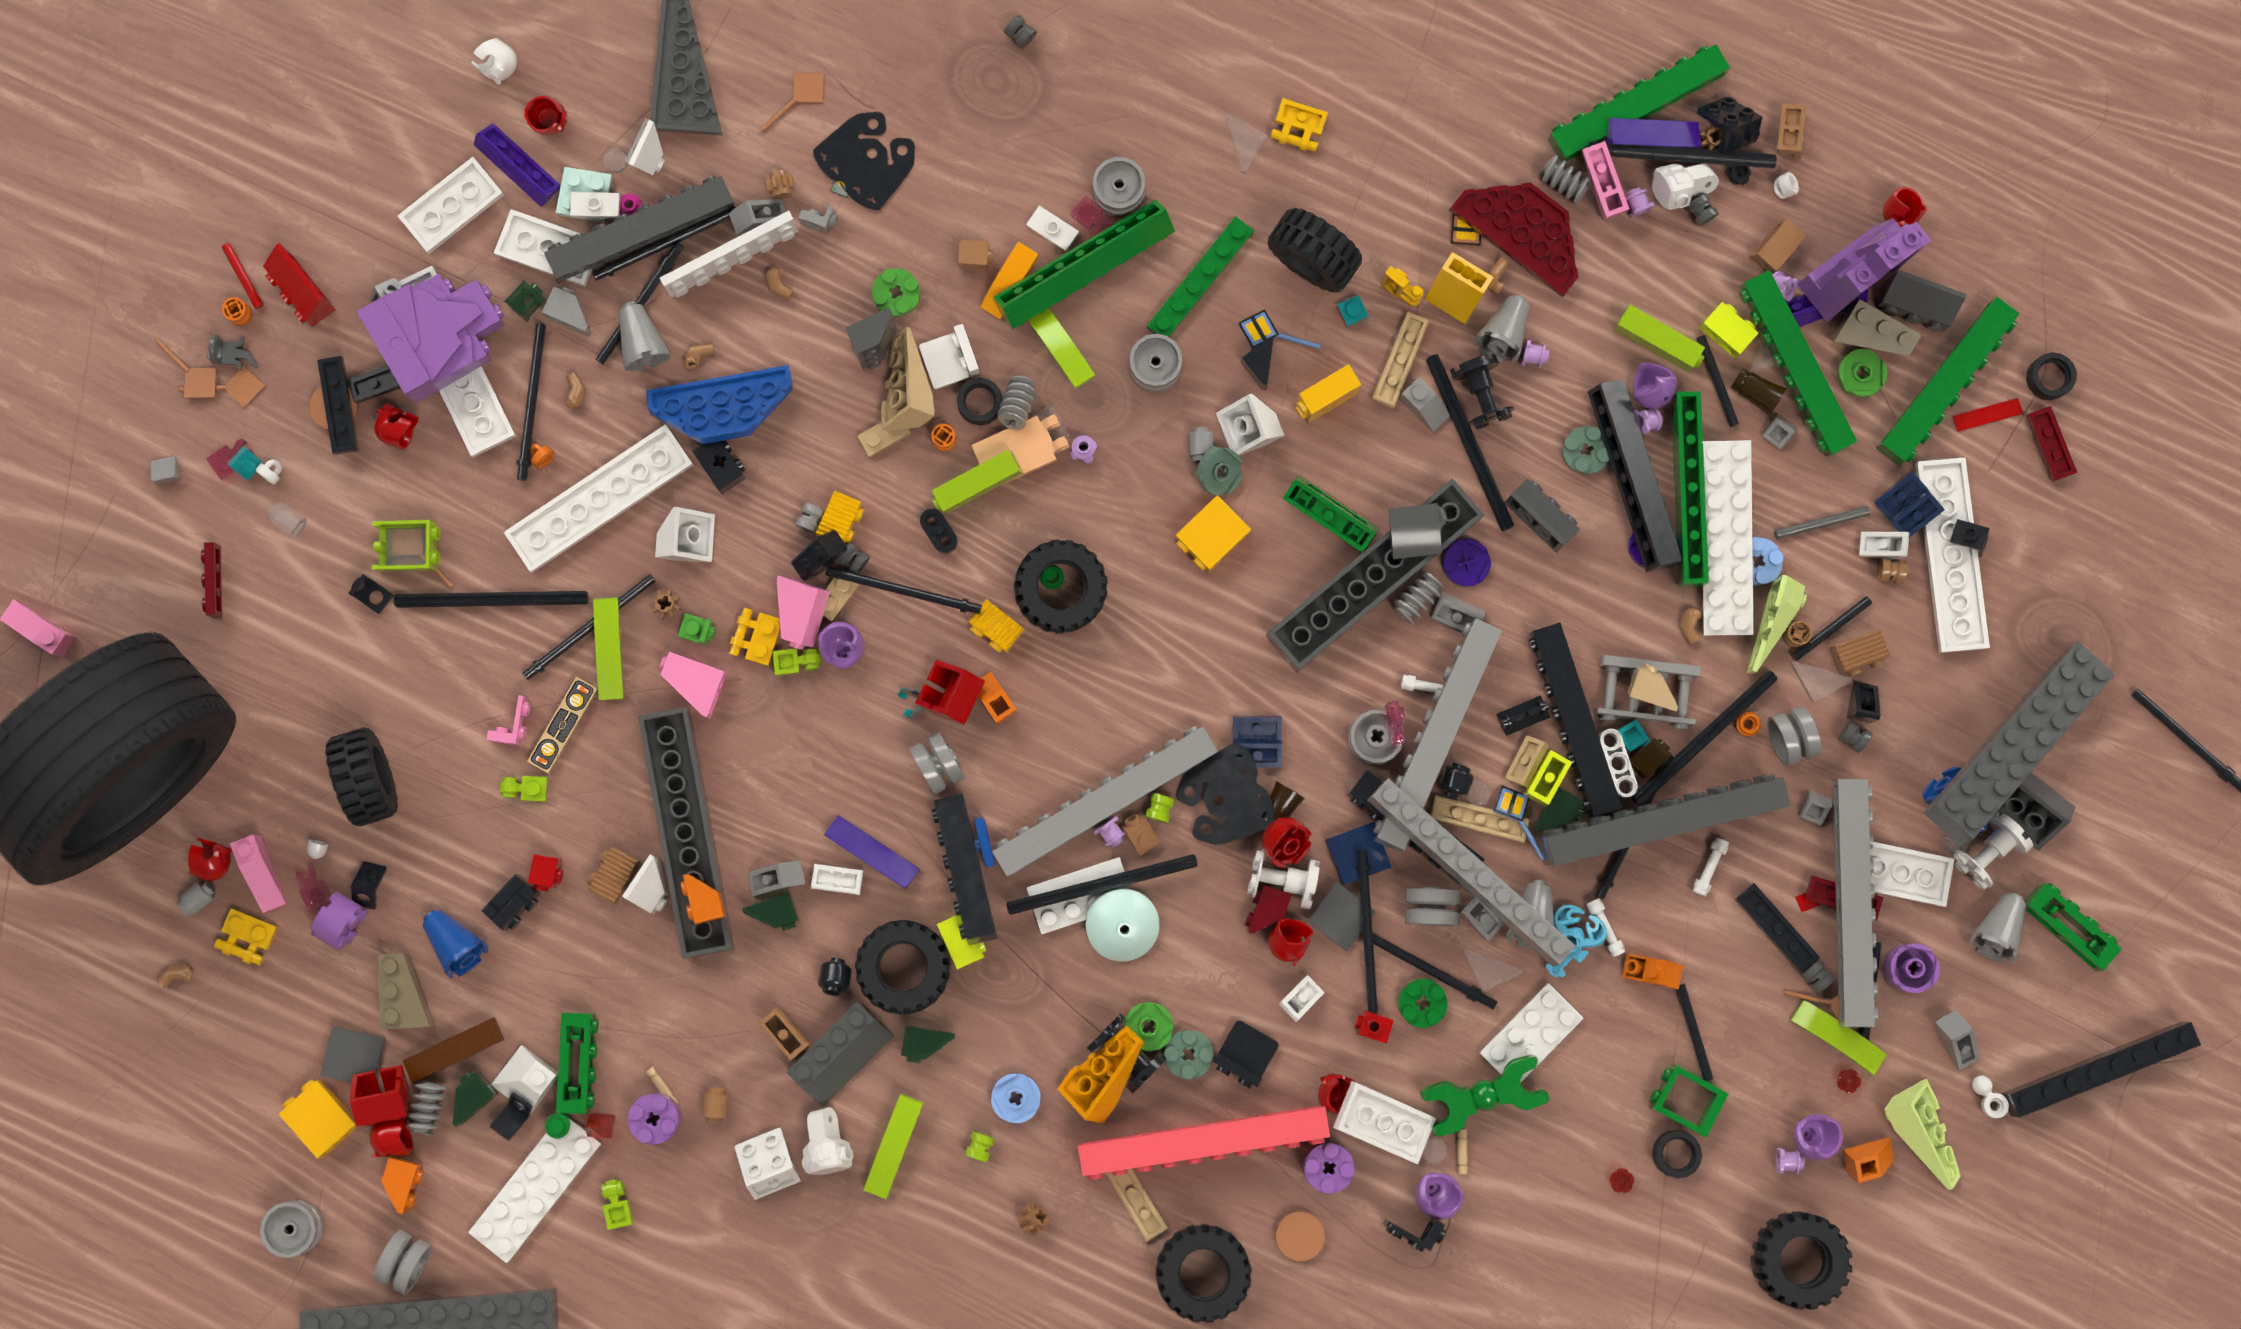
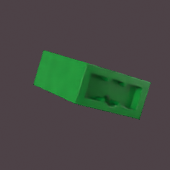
M1671 1065L1670 1068L1666 1067L1660 1078L1663 1082L1659 1090L1655 1089L1650 1096L1649 1102H1651L1649 1108L1697 1135L1707 1138L1729 1093L1677 1065ZM1678 1075L1712 1092L1696 1125L1662 1107Z

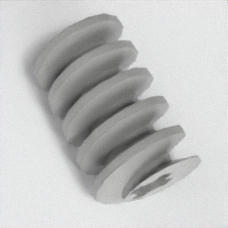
M1556 154L1548 161L1538 177L1544 174L1543 183L1552 180L1550 188L1553 189L1559 185L1558 194L1567 191L1565 199L1569 200L1574 196L1573 204L1577 205L1590 187L1588 186L1589 177L1587 176L1580 180L1582 172L1578 171L1573 175L1574 166L1572 165L1564 169L1566 161L1563 160L1557 164L1558 155Z
M1013 376L1009 379L997 413L1001 424L1013 430L1025 428V421L1028 420V414L1036 397L1033 380L1024 376Z
M1425 571L1420 573L1421 579H1414L1413 583L1415 586L1409 585L1407 587L1408 593L1403 592L1400 594L1402 601L1398 599L1394 601L1396 607L1394 609L1397 614L1413 626L1415 623L1412 617L1421 618L1418 610L1421 609L1427 612L1428 609L1425 603L1434 604L1431 596L1435 595L1440 598L1441 595L1438 589L1446 590L1433 575Z
M424 1081L423 1084H415V1087L421 1093L412 1095L413 1098L418 1100V1103L410 1104V1107L416 1110V1112L407 1115L413 1120V1123H406L405 1127L413 1132L435 1136L429 1130L436 1129L438 1126L432 1121L440 1118V1115L434 1110L442 1109L443 1105L437 1102V1100L445 1099V1095L439 1091L446 1090L447 1086Z

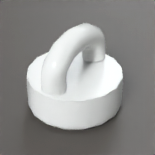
M1790 172L1780 175L1774 182V192L1780 199L1794 196L1799 191L1798 182Z
M272 459L267 461L265 465L261 463L256 468V472L272 485H275L280 480L278 475L282 470V466L279 461ZM272 465L275 466L274 471L269 469Z

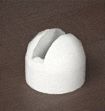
M309 840L307 853L311 858L319 859L326 854L328 844L319 840Z

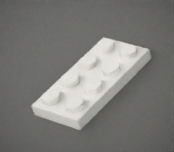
M471 157L401 212L398 217L426 252L430 254L503 197L504 194L474 157Z
M511 209L494 254L495 256L554 276L544 252L548 251L547 248L555 243L560 242L562 245L569 242L572 236L579 233ZM592 269L566 281L585 287Z
M1873 842V848L1870 849V859L1874 861L1871 883L1874 884L1875 893L1946 907L1954 865L1953 858Z
M1120 857L1027 887L1029 896L1122 873L1124 869ZM1125 885V886H1121V887H1118V888H1114V889H1120V888L1130 889L1129 885ZM1114 889L1034 909L1041 934L1085 921L1088 911L1095 900L1104 893Z
M1547 983L1479 1054L1500 1075L1503 1073L1504 1067L1509 1060L1532 1054L1536 1055L1539 1064L1583 1020V1017ZM1534 1069L1524 1073L1520 1081L1522 1082Z
M1352 1081L1333 1128L1418 1164L1436 1118Z

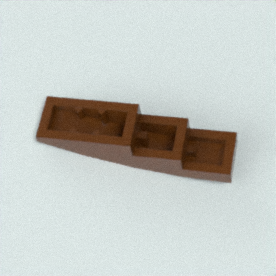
M494 1017L431 1046L402 1062L411 1083H415L462 1060L468 1059L505 1039Z

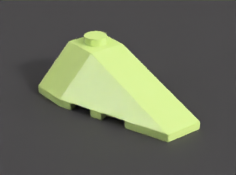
M1782 575L1771 583L1747 670L1748 674L1752 675L1758 671L1800 607L1803 608L1807 594L1804 593L1806 586L1787 575Z
M1925 1079L1893 1096L1884 1110L1886 1118L1891 1122L1895 1132L1948 1190H1952L1961 1175L1951 1146L1946 1145L1944 1132L1947 1130L1945 1123L1940 1124L1936 1110L1940 1109L1937 1098L1928 1080Z

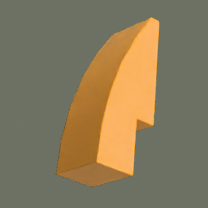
M1018 242L995 278L980 308L1001 320L1002 315L993 297L1027 277L1039 260V254Z

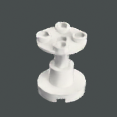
M1996 812L1989 820L1994 832L1984 841L1986 847L1974 858L1961 850L1954 852V857L1957 860L1955 863L1956 868L1961 873H1968L1973 877V882L1982 890L1993 885L1991 878L1984 868L1996 857L2002 859L2012 849L2021 854H2026L2033 847L2030 837L2025 840L2021 835L2025 832L2021 826L2004 813L1999 816V812Z
M1263 849L1261 851L1257 850L1252 866V871H1256V874H1252L1247 894H1251L1255 898L1259 881L1284 886V892L1301 895L1300 908L1311 909L1313 902L1311 901V896L1315 894L1320 861L1310 859L1306 871L1288 867L1287 872L1262 867L1264 851Z

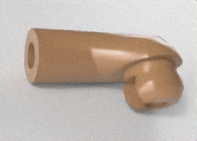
M1499 258L1490 270L1489 275L1494 278L1489 284L1488 290L1490 292L1493 291L1495 294H1499L1504 287V284L1498 280L1509 266V262L1505 258Z
M777 267L770 268L765 274L769 291L786 300H790L794 290L781 283L780 269Z
M714 344L692 346L683 359L684 366L689 370H693L698 366L703 357L715 355Z
M577 372L571 373L566 377L571 390L564 402L570 409L580 406L586 394V389Z
M1698 608L1687 609L1680 622V628L1689 645L1700 640L1694 629L1698 619L1701 618V611Z
M173 964L167 968L156 982L165 989L174 979L182 978L185 982L190 981L194 977V971L186 964Z

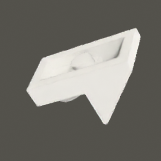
M1861 532L1859 556L1886 557L1892 561L1905 558L1908 553L1909 532Z
M1307 975L1290 993L1280 1000L1279 1005L1297 1022L1325 992Z

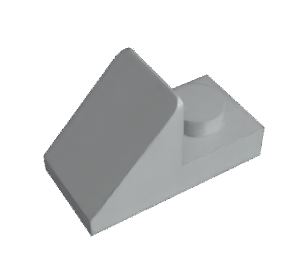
M1476 897L1460 913V917L1469 922L1482 938L1487 941L1505 924Z

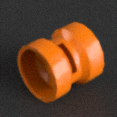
M238 297L228 298L222 305V314L236 326L246 325L252 319V309Z
M939 424L933 428L931 439L934 447L941 452L950 451L956 444L954 429L947 424Z

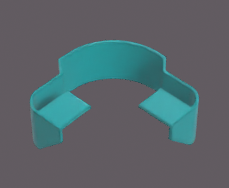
M902 688L898 696L905 700L908 694L902 692V690H910ZM922 707L921 709H917L912 717H910L912 710L908 708L906 709L903 715L908 718H913L916 715L917 711L922 710Z

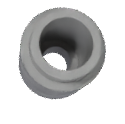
M1196 427L1194 432L1189 433L1190 457L1193 458V463H1200L1202 457L1214 446L1213 432L1208 431L1207 427Z
M198 880L180 895L177 905L187 916L197 914L215 899V889L209 882Z

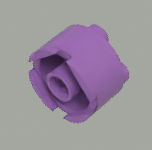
M335 892L328 899L332 903L327 907L323 906L318 912L311 926L313 932L310 934L334 949L341 950L345 944L350 945L357 935V932L354 930L358 923L361 924L365 920L368 911L341 893Z
M1917 943L1898 945L1893 947L1884 959V979L1887 984L1899 992L1921 993L1937 982L1940 974V964L1933 951L1925 945ZM1909 965L1914 967V972L1908 970Z
M653 1093L639 1098L629 1109V1129L641 1143L653 1145L668 1141L675 1136L680 1128L682 1121L681 1108L674 1099L665 1094ZM653 1114L660 1116L657 1124L650 1120Z
M1333 1142L1320 1143L1312 1146L1305 1154L1303 1174L1307 1182L1316 1190L1326 1194L1337 1193L1345 1189L1351 1182L1355 1172L1354 1162L1349 1152L1342 1146ZM1325 1162L1329 1164L1334 1163L1332 1173H1323L1325 1169L1323 1164Z

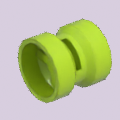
M1152 793L1150 799L1152 804L1147 809L1145 817L1168 823L1170 819L1169 810L1174 806L1175 800Z
M972 1131L970 1137L972 1142L967 1147L965 1155L988 1162L990 1157L988 1150L994 1145L996 1138Z

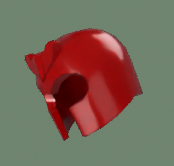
M543 95L534 97L527 103L525 119L533 131L547 136L564 131L567 124V112L556 99Z
M1901 187L1884 203L1882 214L1884 221L1894 218L1898 225L1902 227L1907 223L1908 225H1912L1915 222L1918 223L1927 211V207L1922 197L1915 190L1909 187Z
M386 403L383 405V408L377 410L379 416L375 421V434L384 444L404 450L410 444L414 428L419 422V417Z
M197 837V840L202 843L203 848L191 845L188 855L189 874L206 881L222 879L227 874L231 865L230 853L233 852L231 847H225L222 844Z
M1289 918L1280 919L1268 937V947L1275 958L1283 962H1293L1292 965L1296 966L1311 942L1310 938L1313 935V930L1304 922ZM1303 936H1304L1305 940H1308V941L1302 942Z
M1329 1073L1326 1076L1320 1077L1322 1083L1318 1088L1317 1096L1320 1105L1326 1107V1111L1338 1115L1351 1082L1356 1081L1347 1076Z
M406 1117L395 1121L378 1122L372 1126L370 1130V1144L375 1151L372 1157H390L393 1154L397 1156L409 1155V1151L414 1150L411 1133L405 1127L407 1123Z

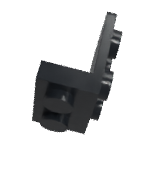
M1723 97L1701 106L1697 110L1699 116L1723 129L1718 151L1725 155L1757 142L1760 136L1759 130L1763 117L1755 113L1752 108L1745 107L1736 102L1732 97Z
M1236 1021L1213 1062L1218 1064L1216 1067L1218 1071L1227 1076L1232 1072L1239 1077L1237 1082L1249 1089L1252 1085L1258 1087L1262 1080L1261 1077L1277 1051L1279 1044L1248 1024Z
M1386 1218L1383 1222L1387 1226L1386 1231L1400 1240L1402 1236H1405L1409 1239L1407 1243L1421 1252L1424 1249L1431 1251L1435 1243L1440 1244L1446 1233L1443 1229L1445 1224L1433 1218H1430L1420 1238Z

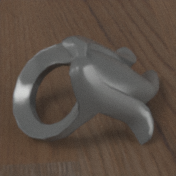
M213 334L211 336L207 359L212 364L236 365L241 371L243 366L236 359H246L253 367L259 368L248 351L236 349L244 346V337L238 342L222 341L219 335Z

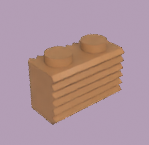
M1880 629L1830 647L1840 675L1848 673V676L1863 672L1861 667L1869 664L1871 668L1885 664V658L1890 657L1887 644Z
M611 847L610 851L606 849L599 861L602 865L598 872L594 871L591 874L587 884L590 885L588 891L617 905L641 861L615 847Z
M780 1007L775 1008L759 1022L762 1029H766L765 1033H769V1037H772V1041H775V1045L782 1049L781 1052H785L788 1060H794L811 1046Z

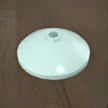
M1120 888L1104 893L1092 904L1086 918V932L1091 945L1100 955L1113 961L1124 962L1141 957L1154 945L1159 933V917L1153 903L1145 895L1132 889ZM1127 925L1129 929L1123 933L1120 931V927Z

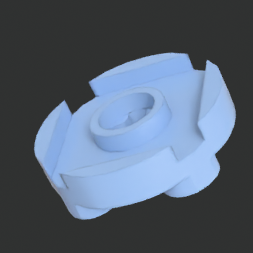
M1753 537L1752 558L1753 556L1756 558L1760 556L1764 563L1763 566L1759 565L1757 568L1753 566V586L1765 585L1775 580L1780 574L1783 566V554L1772 541Z
M1016 1073L1008 1074L996 1083L992 1091V1107L995 1113L1007 1122H1025L1035 1115L1040 1106V1090L1035 1081L1028 1076ZM1015 1091L1017 1094L1021 1093L1023 1095L1020 1099V1105H1017L1015 1102H1009V1099L1012 1097L1011 1092Z

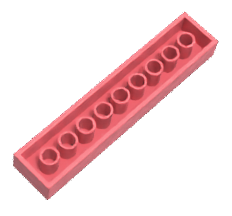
M1320 1105L1078 1144L1082 1176H1087L1088 1180L1103 1178L1102 1173L1112 1172L1113 1176L1128 1174L1127 1169L1137 1168V1172L1152 1170V1165L1161 1164L1162 1168L1177 1166L1176 1161L1186 1160L1187 1164L1202 1162L1201 1157L1210 1156L1212 1160L1225 1159L1226 1153L1234 1152L1236 1156L1250 1155L1252 1149L1258 1148L1261 1152L1275 1151V1146L1283 1145L1287 1149L1300 1147V1142L1308 1141L1310 1145L1325 1143L1324 1138L1330 1137L1326 1107Z

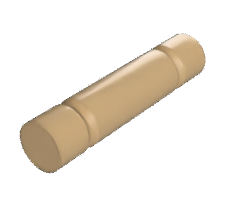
M654 1066L647 1070L646 1074L651 1078L657 1090L661 1094L671 1097L678 1104V1100L673 1096V1093Z
M1461 1129L1457 1132L1458 1174H1468L1467 1129Z

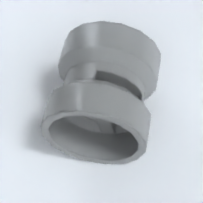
M804 502L801 509L802 515L797 518L794 525L815 534L825 511Z

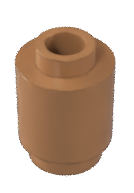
M707 1087V1091L703 1096L701 1116L706 1117V1122L721 1123V1118L726 1119L729 1095H726L727 1088Z

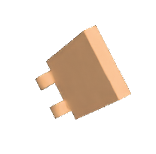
M1055 414L1041 422L1039 417L1035 416L1025 421L1026 426L1022 430L1008 428L971 445L979 464L1009 449L1014 453L1023 471V474L1008 481L1011 482L1057 461L1055 454L1070 448L1065 436L1052 441L1049 435V430L1061 426Z

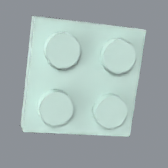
M564 167L556 214L571 217V192L610 193L613 180L612 174ZM577 218L601 223L605 222V218Z

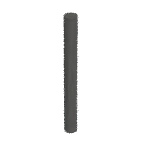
M1868 506L1778 529L1774 531L1775 538L1778 540L1869 516L1870 510Z

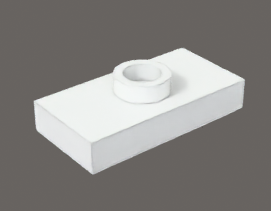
M571 192L570 216L571 218L615 219L620 216L621 195L620 193Z
M1038 206L1026 224L1028 229L1064 252H1067L1079 234L1078 230L1041 206Z
M814 864L811 889L860 895L864 871Z

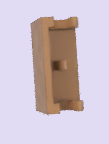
M1782 104L1777 147L1781 157H1785V154H1793L1794 159H1801L1806 105Z
M1788 218L1780 220L1749 257L1764 270L1768 271L1771 269L1777 272L1807 235Z

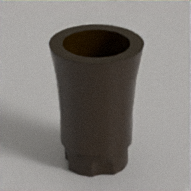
M1744 368L1731 386L1732 390L1739 392L1738 395L1758 407L1768 417H1770L1787 388L1774 384L1754 372L1750 373Z
M1277 781L1270 795L1274 811V821L1283 817H1291L1305 799ZM1264 811V814L1261 816L1265 819V821H1267V818L1265 817L1267 813L1266 811Z

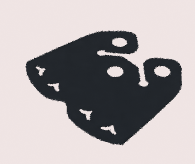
M881 112L860 113L853 116L813 149L815 160L820 169L830 179L844 182L847 194L854 201L873 210H880L909 174L914 165L915 145L911 139L895 138L890 143L893 164L888 165L887 148L874 138H859L861 133L864 135H882L886 131L885 116ZM876 119L878 127L876 129L869 128V120ZM904 145L907 147L908 151L905 155L897 153L899 146ZM870 148L876 149L877 156L875 158L867 156V151ZM820 153L827 154L826 161H823V156ZM838 167L837 170L839 174H837L835 170H831L830 168ZM853 187L861 188L860 194H858L857 190H854ZM874 197V201L876 203L874 204L872 201H867V199Z
M1238 743L1230 744L1218 751V753L1203 760L1200 764L1192 767L1185 773L1177 789V800L1188 806H1194L1199 803L1203 790L1202 784L1208 782L1209 785L1203 798L1209 814L1224 819V824L1221 825L1218 821L1208 816L1201 815L1197 817L1192 830V834L1197 840L1214 845L1225 844L1265 830L1274 821V811L1270 796L1264 787L1257 784V766L1248 751ZM1235 750H1237L1238 754L1242 755V758L1235 757ZM1246 765H1248V771L1250 772V775L1244 772ZM1189 786L1195 789V794L1192 797L1185 795V789ZM1258 793L1260 794V799H1262L1263 802L1256 801ZM1217 795H1221L1224 798V803L1221 806L1214 804L1213 800ZM1264 811L1267 812L1265 816L1267 818V821H1265V819L1261 817L1264 814ZM1203 824H1209L1211 826V831L1209 834H1203L1201 832V826Z

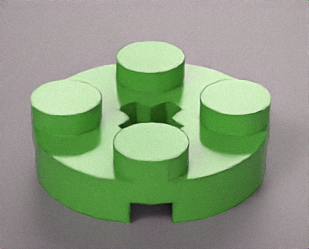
M903 269L884 270L876 278L872 287L873 300L879 311L890 308L893 318L911 313L920 301L918 281L911 273ZM900 288V292L903 295L893 299L892 293H890L891 289Z
M1854 350L1841 360L1837 369L1838 382L1844 393L1858 398L1870 397L1877 393L1886 382V364L1872 350ZM1860 367L1863 368L1864 372H1868V376H1865L1864 379H1860L1856 374Z
M1152 1002L1138 1004L1129 1011L1125 1019L1124 1028L1129 1026L1144 1041L1141 1048L1143 1051L1159 1050L1172 1037V1017L1167 1009L1160 1004ZM1145 1020L1147 1022L1151 1020L1155 1022L1153 1026L1155 1031L1153 1033L1150 1031L1144 1033L1142 1031L1144 1029L1142 1023Z

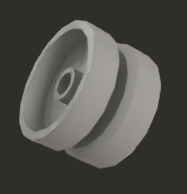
M1113 157L1104 161L1096 169L1093 177V198L1097 206L1104 213L1113 217H1125L1134 213L1141 206L1145 197V176L1141 167L1133 160L1125 157Z
M1160 334L1146 335L1138 340L1133 346L1129 358L1130 375L1135 384L1144 391L1152 393L1163 392L1174 386L1180 377L1183 360L1180 348L1168 336ZM1152 361H1156L1157 364H1160L1155 366L1152 364Z
M1803 705L1788 710L1787 716L1781 712L1768 717L1767 726L1770 740L1777 757L1785 767L1799 763L1801 756L1808 760L1821 755L1822 749L1819 733L1811 714Z
M1370 710L1361 714L1351 725L1348 732V746L1352 755L1358 761L1369 766L1382 765L1389 762L1399 753L1404 742V730L1399 720L1384 710ZM1373 734L1379 736V742L1371 740Z
M940 732L928 737V743L933 753L929 754L924 744L920 742L909 748L934 795L946 789V784L941 774L945 773L952 784L965 779L958 767L960 763L950 745H946Z
M1441 887L1406 889V902L1412 905H1421V909H1408L1405 911V924L1459 926L1460 913L1455 910H1444V906H1457L1460 904V891L1446 890Z
M293 1200L277 1204L267 1211L262 1219L260 1228L262 1243L269 1252L278 1257L290 1258L308 1253L318 1245L323 1237L324 1221L317 1207L308 1201Z
M401 1229L398 1230L384 1249L375 1268L373 1280L383 1285L393 1281L394 1290L407 1295L418 1281L427 1264L432 1244L422 1239L412 1244V1234Z

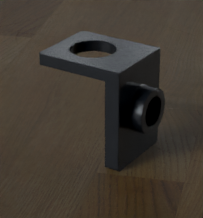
M1957 519L1950 543L1978 550V556L1982 557L1990 528Z
M364 574L354 581L351 590L348 592L349 595L361 601L377 614L382 612L393 597V594ZM374 591H380L383 594V601L378 605L370 602V595Z
M363 861L351 884L352 901L363 907L375 910L377 907L376 891L387 871V867ZM358 894L368 896L370 901L361 900Z
M512 1092L509 1103L490 1124V1128L507 1141H510L529 1119L533 1106L515 1092Z

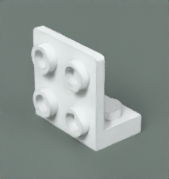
M963 324L955 326L954 333L919 345L935 390L980 375Z
M781 1128L735 1145L746 1187L754 1200L801 1182L799 1173L791 1161Z

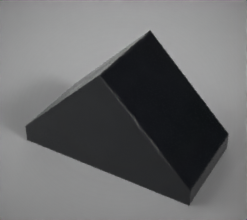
M1267 338L1241 359L1243 367L1262 390H1266L1268 385L1273 338Z
M1854 681L1846 718L1866 723L1878 721L1881 717L1878 686Z

